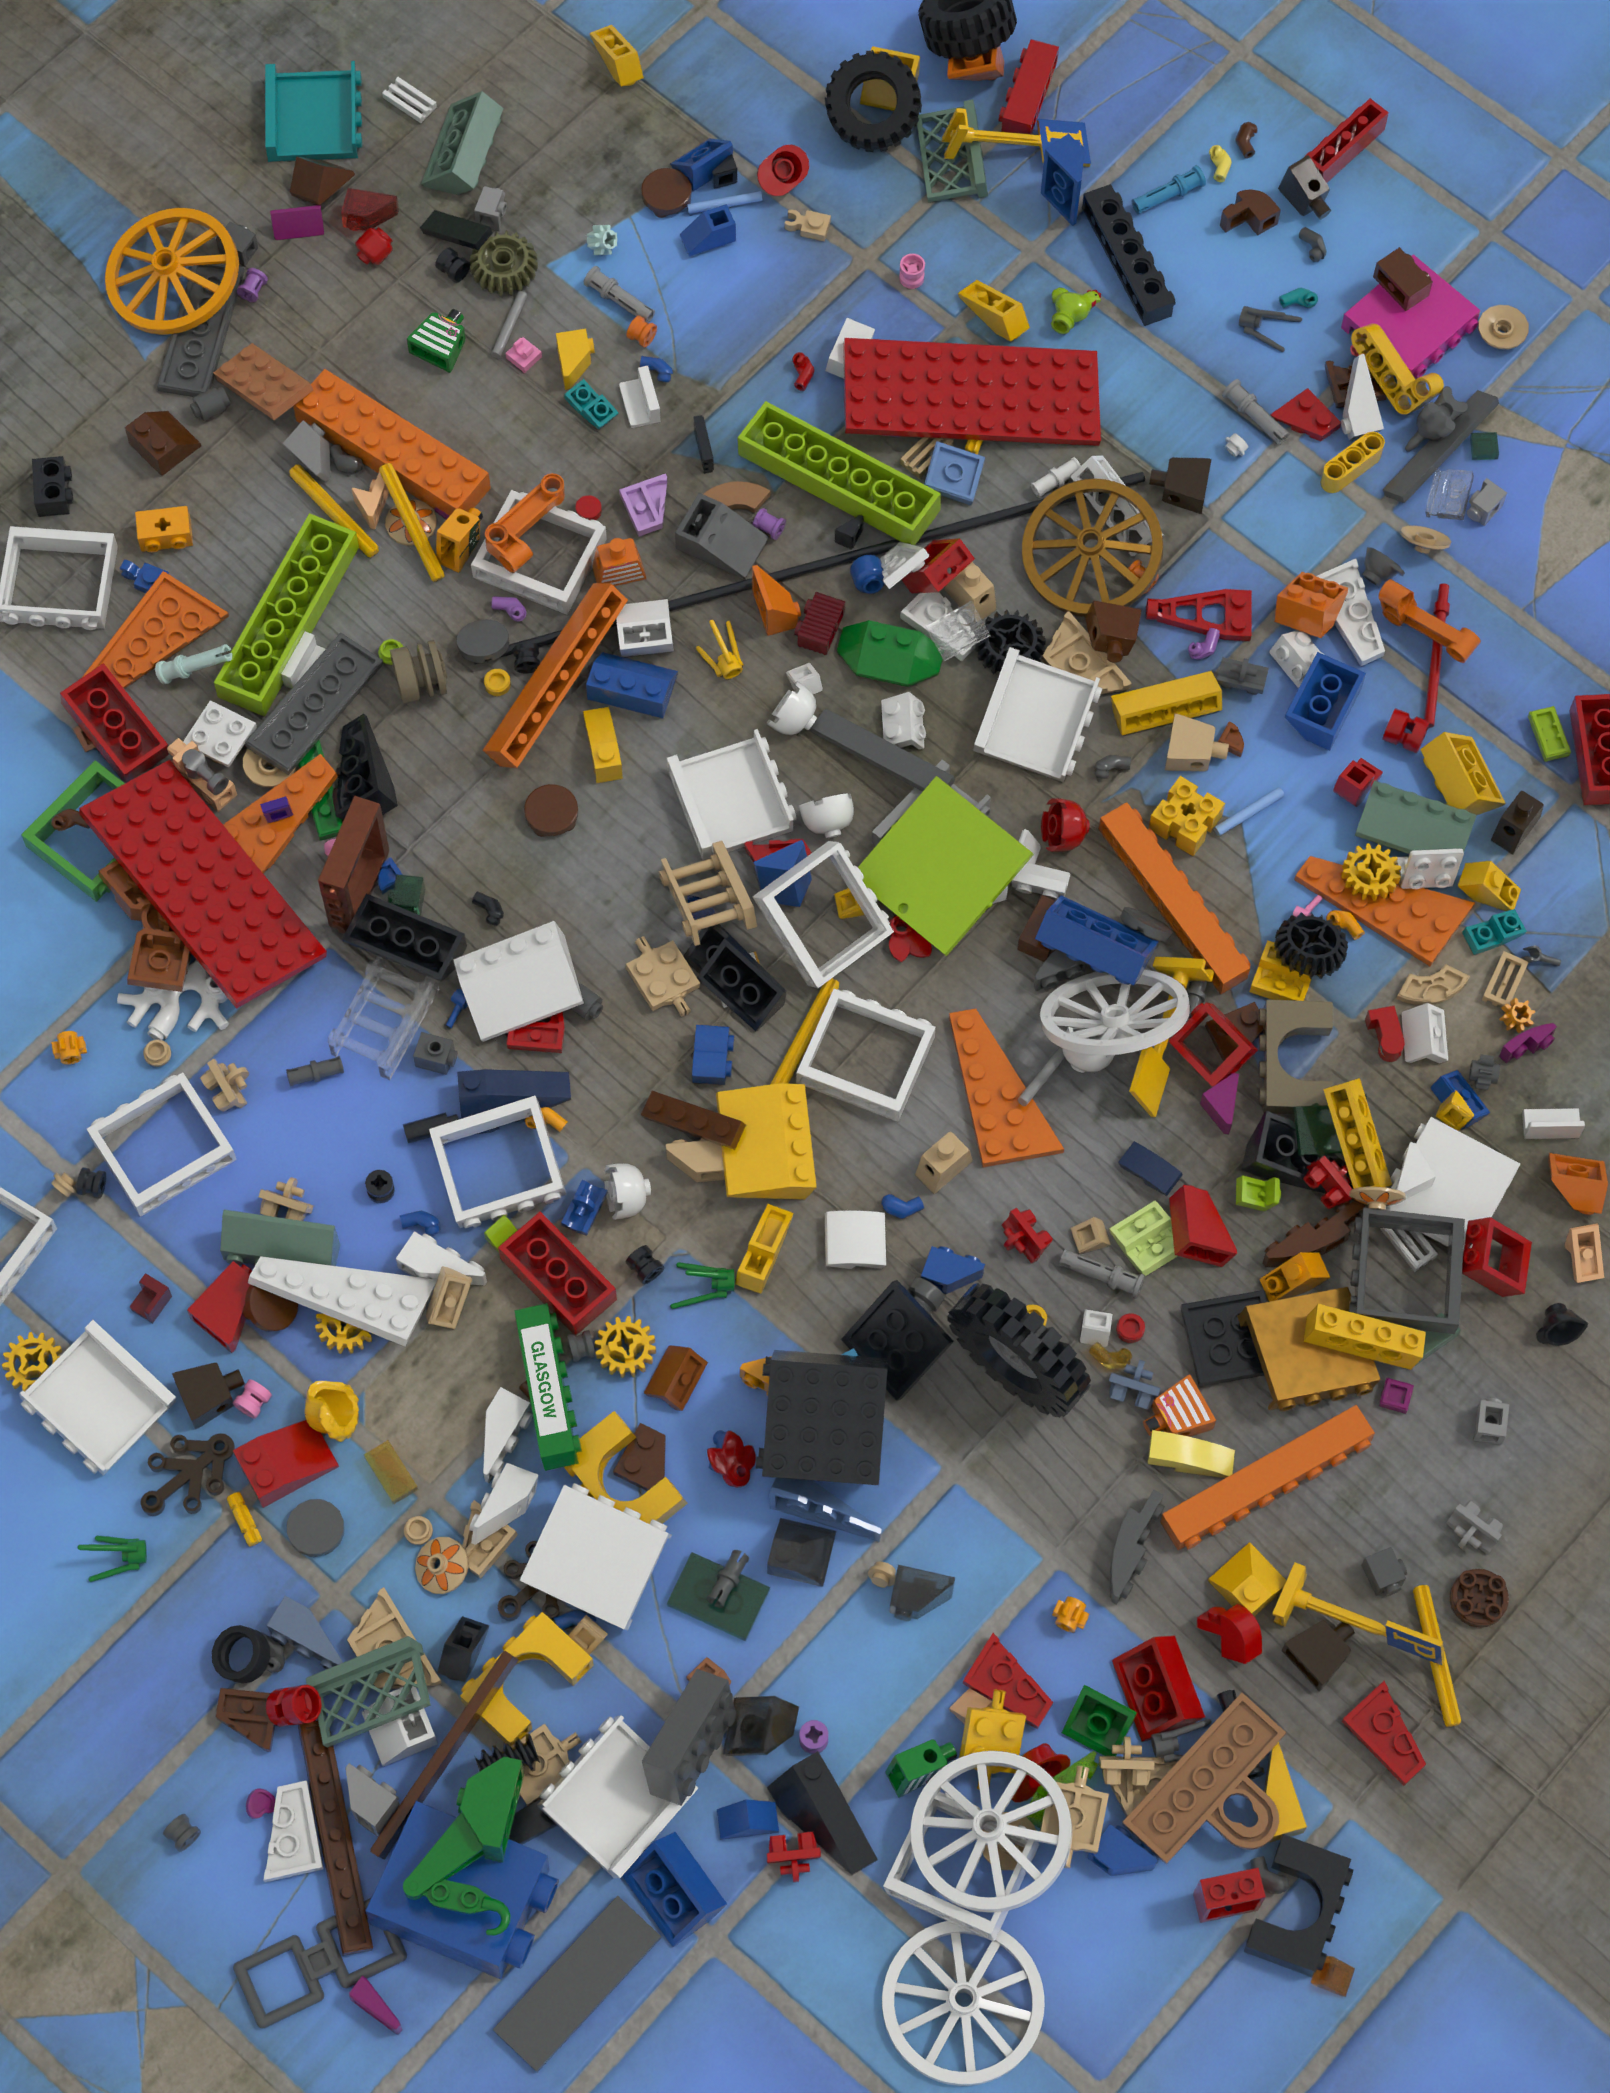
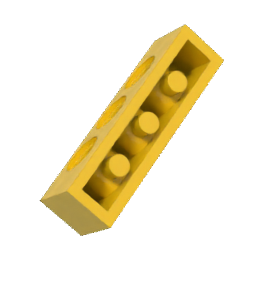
M1360 1078L1323 1089L1353 1189L1359 1187L1386 1188L1392 1185Z
M1317 1304L1307 1316L1304 1342L1411 1370L1423 1358L1426 1332Z

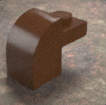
M1253 189L1237 192L1235 204L1228 205L1222 211L1220 227L1226 233L1247 222L1258 236L1278 224L1281 210L1267 194Z

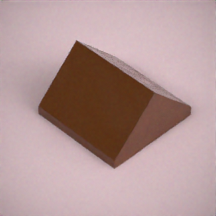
M296 156L290 193L294 197L320 206L349 181L355 173L353 170L327 161Z

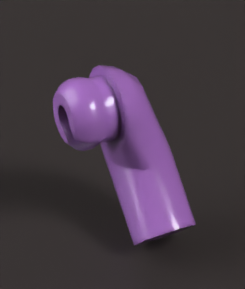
M492 597V609L505 610L517 622L524 620L526 617V609L517 598Z
M1209 628L1204 642H1197L1196 645L1192 642L1188 647L1190 657L1200 660L1213 655L1219 640L1220 631L1215 628Z

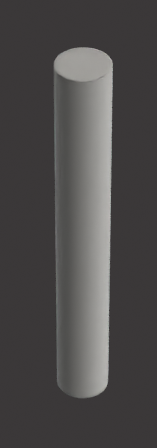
M518 291L491 355L494 358H501L527 298V294L523 291Z
M1061 1047L1058 1048L1018 1098V1102L1022 1106H1027L1065 1059Z

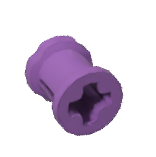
M248 268L246 272L247 277L244 283L238 286L237 293L241 298L249 302H256L258 292L262 285H266L268 277L258 269Z
M762 508L755 516L752 525L770 534L773 540H777L785 528L786 519H778L767 513V509Z

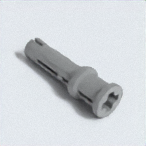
M594 266L587 273L584 279L586 287L591 286L601 293L600 296L602 298H610L634 316L640 315L645 319V322L649 323L652 320L655 310L646 306L636 297L618 286L619 283L615 278L610 279L600 272L598 266Z
M1239 379L1231 382L1223 391L1222 396L1225 399L1229 398L1238 407L1237 411L1239 413L1247 414L1277 445H1281L1286 440L1284 437H1289L1290 433L1257 403L1256 396L1246 391L1241 386Z
M1067 1249L1063 1251L1059 1263L1060 1267L1107 1283L1110 1289L1115 1290L1117 1288L1128 1292L1136 1299L1145 1279L1144 1274L1138 1276L1123 1270V1267L1120 1265L1111 1267Z

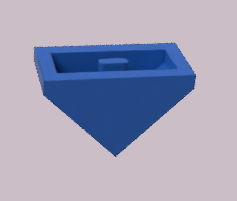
M746 1799L717 1809L720 1840L779 1833L775 1802Z

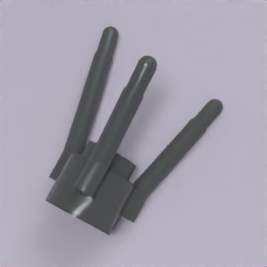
M1244 306L1239 319V326L1245 327L1243 333L1253 335L1271 347L1284 352V347L1257 332L1254 328H1260L1263 317L1301 322L1302 318L1286 315L1284 312L1259 310Z
M1211 1719L1190 1724L1173 1731L1152 1734L1151 1743L1155 1757H1163L1164 1763L1179 1761L1184 1755L1174 1754V1751L1179 1750L1177 1736L1210 1725L1212 1723Z

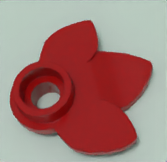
M894 916L889 921V925L894 932L890 935L888 947L896 960L903 962L909 954L919 958L931 955V943L898 916ZM899 926H903L906 928V930L904 932H900L896 928Z
M727 1431L722 1449L708 1448L707 1455L715 1472L722 1474L726 1484L740 1488L749 1482L750 1470L755 1465L756 1454L752 1445L744 1446L739 1435L732 1431Z

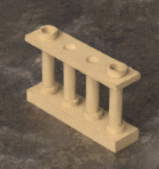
M723 841L712 843L714 855H711L710 859L671 870L667 859H661L663 870L659 871L662 885L663 887H669L684 920L682 921V927L685 936H691L695 946L700 945L698 930L734 919L738 921L743 920L747 930L757 927L754 906ZM711 869L720 871L716 876L680 887L676 881ZM720 885L722 887L727 886L725 892L690 903H686L684 898L685 896ZM723 903H735L732 909L694 920L691 914Z

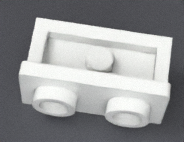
M1299 630L1282 634L1270 650L1271 656L1298 689L1317 652L1322 653L1311 641L1309 635Z
M910 692L881 700L883 739L900 748L914 745L917 749H923L926 731L923 726L925 709L922 701Z
M1026 863L1012 880V887L1022 893L1031 894L1034 892L1057 900L1061 895L1065 897L1070 873Z

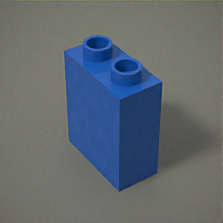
M416 1801L367 1906L366 1914L369 1923L374 1927L393 1933L400 1938L501 1980L508 1964L521 1969L529 1955L535 1935L523 1929L532 1909L546 1913L556 1893L559 1879L548 1875L550 1870L548 1855L509 1839L503 1863L485 1859L482 1856L448 1879L449 1881L475 1886L491 1898L503 1902L508 1907L511 1917L507 1929L495 1936L487 1935V1929H494L500 1925L501 1917L497 1912L484 1911L465 1914L435 1907L425 1896L417 1900H411L406 1897L403 1890L405 1879L413 1872L457 1818Z

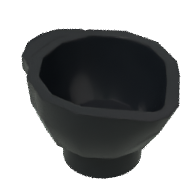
M1562 1303L1552 1304L1545 1310L1546 1317L1543 1327L1537 1331L1536 1338L1542 1344L1566 1345L1577 1340L1588 1327V1323L1572 1310L1567 1309L1566 1305Z

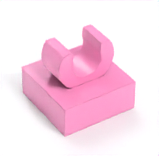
M524 337L519 338L513 344V347L506 352V359L524 373L542 358V352Z

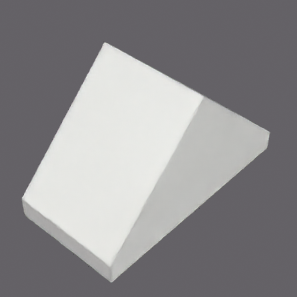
M1412 1142L1409 1143L1396 1187V1190L1405 1193L1406 1199L1431 1187L1436 1177L1416 1143Z

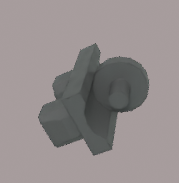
M1222 657L1217 682L1224 688L1231 689L1234 687L1246 690L1249 694H1263L1269 668L1248 663L1249 659L1246 658L1242 662Z

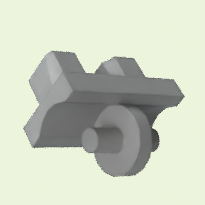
M1468 1501L1464 1505L1459 1504L1446 1522L1449 1527L1454 1529V1533L1462 1538L1458 1546L1463 1549L1469 1543L1475 1549L1479 1548L1488 1555L1502 1536L1500 1532L1503 1524L1495 1518H1490L1485 1523L1477 1517L1480 1509L1472 1501Z

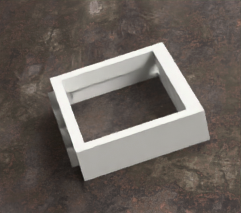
M511 490L494 523L521 501L527 493H518ZM556 506L541 518L591 538L564 591L517 572L511 573L504 567L489 562L488 559L491 554L487 551L484 540L471 564L473 578L568 615L592 569L596 547L605 544L607 536L606 526H603L599 521L585 519L573 511H565ZM497 537L492 540L497 542L500 538Z
M10 526L0 582V622L11 625L28 623L33 626L56 625L60 628L105 629L118 548L114 534ZM21 549L105 555L96 611L11 605Z
M826 842L753 896L756 904L806 984L815 988L821 987L894 932L889 925V916L883 910H880L876 904V895L870 888L865 886L862 881L864 879L862 872L858 867L853 866L848 858L850 857L849 851L845 850L839 842ZM830 857L873 928L821 967L817 968L774 896Z
M833 989L797 1070L796 1083L805 1084V1087L899 1122L935 1038L936 1027L932 1026L925 1019L919 1018L916 1020L908 1017L901 1010H890L882 1007L877 1001L858 998L848 990L839 991ZM837 1006L922 1038L896 1099L810 1067Z
M184 1073L168 1077L159 1087L144 1091L135 1101L130 1104L120 1105L114 1113L106 1118L96 1119L87 1128L92 1142L140 1217L237 1160L233 1148ZM184 1091L219 1147L138 1194L106 1145L103 1137Z
M536 1096L429 1129L455 1220L460 1228L472 1226L476 1228L481 1225L482 1221L488 1219L497 1221L503 1215L507 1217V1213L517 1210L518 1212H526L532 1210L536 1204L542 1202L551 1204L554 1203V1200L560 1199L561 1196L567 1195ZM533 1116L553 1183L463 1211L443 1144Z
M0 1187V1204L35 1225L0 1272L1 1306L55 1233L57 1227L52 1218Z
M940 1791L934 1798L927 1813L928 1817H934L936 1810H939L958 1819H974L957 1802L953 1801L946 1792L944 1794ZM987 1822L982 1829L992 1832L996 1829L997 1823ZM924 1827V1836L928 1827ZM910 1828L883 1885L886 1893L995 1942L1008 1911L995 1912L991 1921L903 1882L915 1857L912 1850ZM1006 1835L1012 1843L1024 1847L1022 1854L1032 1862L1039 1842ZM1018 1863L1005 1889L1006 1895L1017 1892L1026 1875V1871Z

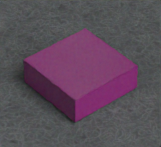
M1386 1377L1379 1407L1406 1414L1414 1385Z

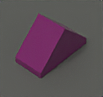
M1237 1073L1231 1074L1204 1092L1200 1105L1223 1134H1229L1232 1126L1239 1078Z

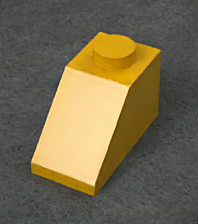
M586 329L556 333L557 350L565 390L571 389L591 365L590 354L595 353L593 338L587 337Z

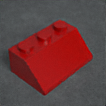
M1175 1636L1153 1637L1112 1659L1128 1706L1137 1712L1134 1722L1142 1742L1151 1740L1152 1734L1173 1731L1205 1718Z

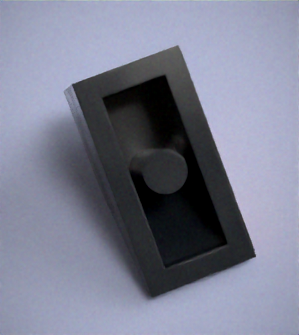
M462 1616L444 1643L437 1673L445 1675L451 1680L465 1682L475 1666L489 1625Z

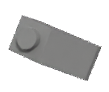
M303 420L283 444L312 472L327 482L330 479V443L323 437L325 431L316 423L309 425Z

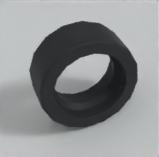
M242 1625L231 1626L221 1632L215 1640L212 1649V1663L215 1671L221 1677L241 1684L253 1682L261 1677L267 1669L270 1660V1646L266 1637L259 1631ZM243 1637L249 1638L253 1645L251 1661L241 1671H234L229 1664L231 1648L239 1639Z

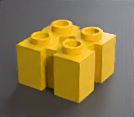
M1179 776L1168 792L1167 801L1162 799L1151 814L1148 829H1151L1165 840L1169 836L1177 839L1175 846L1194 856L1204 843L1207 831L1211 833L1222 818L1225 803L1208 792L1204 797L1197 793V785Z

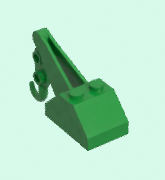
M503 1757L467 1779L465 1788L460 1787L456 1803L459 1806L458 1813L460 1814L413 1872L405 1879L403 1890L407 1898L417 1900L425 1896L435 1907L465 1914L494 1911L501 1917L500 1925L494 1929H487L486 1934L495 1936L507 1929L511 1915L508 1907L503 1902L491 1898L475 1886L449 1881L448 1879L482 1856L485 1859L503 1863L524 1779L522 1760Z

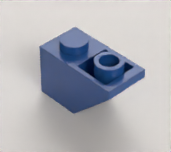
M727 204L702 212L680 233V237L688 255L692 256L735 242L736 223Z
M932 1246L921 1278L935 1285L942 1293L948 1294L981 1279L984 1274L985 1264L981 1263L974 1256L966 1255L963 1257L954 1254V1251L947 1247L940 1246L936 1248Z
M1111 1824L1101 1835L1097 1854L1089 1853L1087 1857L1110 1876L1152 1871L1158 1862V1859L1154 1857L1155 1854L1145 1844L1141 1843L1139 1846L1130 1839L1132 1836L1127 1830L1119 1825L1115 1828Z

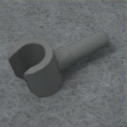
M1536 945L1523 948V950L1530 953V956L1522 957L1521 959L1529 963L1541 961L1556 966L1561 964L1560 959L1543 954Z

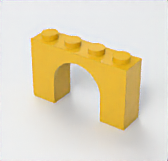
M613 1411L580 1438L582 1452L577 1453L579 1464L565 1466L564 1468L572 1478L575 1475L578 1476L582 1481L580 1486L589 1490L588 1496L594 1497L596 1500H598L599 1495L604 1496L615 1502L613 1508L624 1512L625 1507L640 1513L641 1517L639 1520L650 1524L653 1519L663 1524L688 1504L667 1477H664L641 1497L631 1501L615 1500L606 1492L603 1475L607 1463L614 1455L637 1438L623 1419Z
M543 1612L537 1617L535 1615L530 1617L523 1625L524 1631L517 1638L515 1636L511 1637L502 1647L504 1651L518 1659L516 1664L530 1659L541 1660L550 1664L572 1686L594 1666L593 1658ZM500 1655L496 1659L494 1657L490 1658L482 1667L483 1673L476 1680L471 1678L462 1687L461 1691L463 1693L460 1697L465 1706H467ZM503 1684L479 1718L503 1742L507 1741L510 1746L514 1744V1738L518 1737L521 1740L533 1729L531 1721L506 1698L503 1693Z

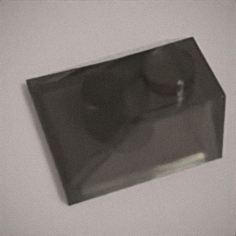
M780 1518L767 1563V1574L823 1587L836 1531Z
M898 1565L889 1613L894 1614L895 1618L903 1621H910L911 1618L919 1619L952 1598L955 1577Z
M776 1696L735 1697L733 1703L736 1710V1719L731 1727L728 1726L722 1754L725 1756L768 1755L794 1735L799 1706Z

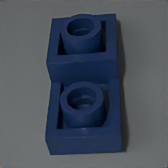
M1135 1141L1118 1162L1121 1168L1143 1179L1145 1185L1165 1196L1170 1193L1183 1175L1181 1171Z

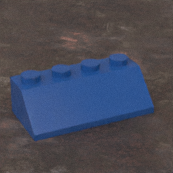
M1062 895L1046 911L1035 938L1048 949L1062 951L1071 960L1083 961L1089 964L1093 970L1100 973L1106 972L1114 976L1118 982L1133 986L1141 977L1159 942Z

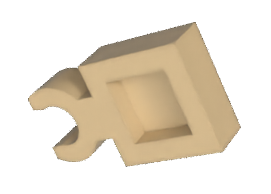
M788 210V218L795 221H785V229L787 231L799 229L801 237L825 242L831 223V215L807 210L805 216H803L796 210Z

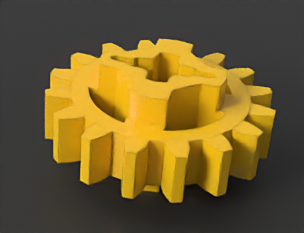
M1367 843L1365 850L1359 845L1356 846L1355 852L1348 853L1347 860H1344L1342 866L1344 870L1341 877L1347 879L1345 887H1353V895H1356L1358 892L1362 893V900H1365L1367 895H1371L1372 900L1376 901L1379 894L1384 899L1387 898L1388 891L1393 893L1396 884H1399L1401 878L1399 875L1401 866L1396 865L1397 856L1390 858L1391 850L1387 849L1382 852L1381 845L1379 844L1375 849H1372L1370 843Z
M316 1314V1320L320 1322L315 1325L316 1331L321 1333L319 1335L321 1342L327 1341L326 1345L329 1350L337 1346L339 1354L343 1352L344 1348H348L350 1354H353L355 1346H358L361 1350L364 1349V1340L372 1342V1337L368 1331L348 1323L344 1326L343 1330L342 1324H345V1322L325 1314ZM328 1327L337 1331V1337L330 1333Z
M627 1316L625 1322H621L620 1318L616 1317L615 1325L607 1321L605 1323L607 1331H598V1337L602 1340H595V1348L599 1349L595 1354L597 1359H602L600 1362L601 1367L610 1366L609 1374L613 1375L617 1370L620 1372L621 1378H624L626 1372H630V1375L635 1377L636 1369L644 1373L646 1371L644 1363H653V1357L649 1354H656V1346L652 1345L655 1343V1336L649 1335L651 1332L650 1327L641 1328V1319H638L635 1324L631 1323L630 1316ZM614 1334H616V1337L614 1338V1340L611 1341V1342H608V1341L610 1340V1338H611ZM622 1339H624L625 1344L629 1347V1355H627L626 1350L624 1351L622 1347ZM640 1352H643L642 1355L637 1360H635L636 1355Z
M29 1332L28 1339L25 1340L21 1335L17 1336L19 1341L17 1345L11 1342L8 1344L12 1350L11 1353H3L4 1359L9 1362L3 1363L2 1368L9 1371L5 1374L7 1381L13 1380L12 1386L14 1389L22 1385V1390L25 1392L36 1381L31 1379L40 1377L49 1368L46 1364L49 1355H52L53 1363L60 1357L58 1355L62 1352L61 1346L53 1347L55 1345L54 1338L51 1337L45 1341V1335L42 1332L38 1338H34L32 1332ZM37 1346L36 1348L26 1349L28 1347ZM16 1358L21 1362L18 1372L15 1370ZM30 1360H32L33 1362H35V1361L38 1360L39 1365H38V1366H35V1365L29 1366V1363H28V1362H29Z

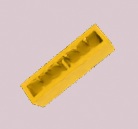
M1212 671L1112 695L1111 702L1118 729L1121 735H1126L1173 723L1175 714L1193 718L1221 711L1222 690Z

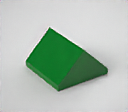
M1084 1685L1061 1733L1104 1756H1116L1117 1754H1112V1745L1123 1744L1124 1736H1127L1137 1712Z

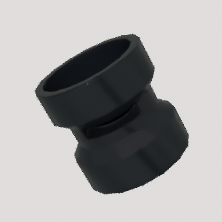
M451 247L443 250L435 262V267L443 273L446 272L448 278L455 283L460 282L466 277L471 266L468 260L458 257V253Z
M648 1245L636 1249L625 1261L631 1270H636L638 1273L637 1278L642 1284L650 1283L664 1270V1265L660 1260L652 1257L653 1252Z

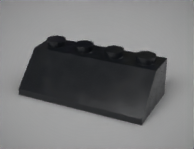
M367 893L342 938L343 942L440 982L456 969L453 959L461 957L467 948L464 933Z

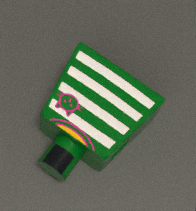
M452 309L447 317L436 312L431 313L408 336L409 353L451 373L466 339L464 327L460 325L464 316L455 309Z
M931 1739L895 1755L885 1773L898 1798L927 1784L948 1762L957 1758V1752L951 1742L939 1747L937 1742Z

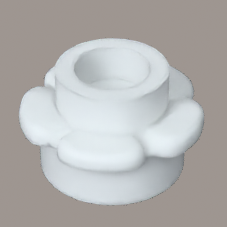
M1234 433L1230 438H1225L1227 442L1225 448L1234 457L1238 454L1240 456L1245 455L1244 452L1249 447L1239 435Z

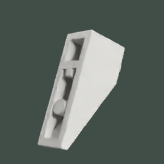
M1364 354L1357 356L1353 360L1343 410V419L1341 420L1342 430L1345 435L1348 434L1349 440L1362 437L1368 432L1378 433L1384 429Z

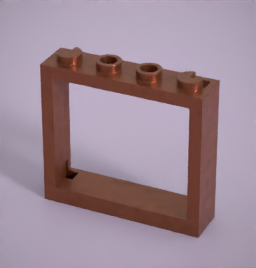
M354 796L318 879L328 924L330 927L338 929L339 933H346L366 893L372 894L379 872L390 851L380 804Z

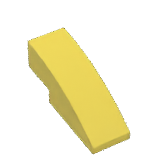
M1152 1430L1147 1464L1175 1468L1176 1472L1227 1478L1233 1474L1235 1450L1201 1439Z

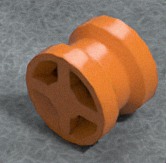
M638 315L630 323L626 337L630 340L639 341V345L645 348L654 339L657 325L645 322V319Z

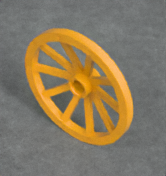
M172 208L150 214L132 225L120 237L112 249L105 272V285L109 300L123 320L136 329L147 333L160 335L175 334L195 328L216 314L231 295L239 271L237 248L226 228L217 219L205 212L190 208ZM179 222L169 246L164 247L156 228L165 224ZM189 222L205 226L209 229L178 249ZM149 232L156 251L153 254L131 249V247L138 239ZM215 236L221 239L225 249V254L185 257ZM125 256L152 263L119 277L120 267ZM226 263L220 285L184 268V266ZM152 274L126 307L121 299L119 287ZM181 276L214 293L196 311L179 280ZM159 281L155 320L138 316L134 313ZM172 282L188 315L173 320H164L168 283Z

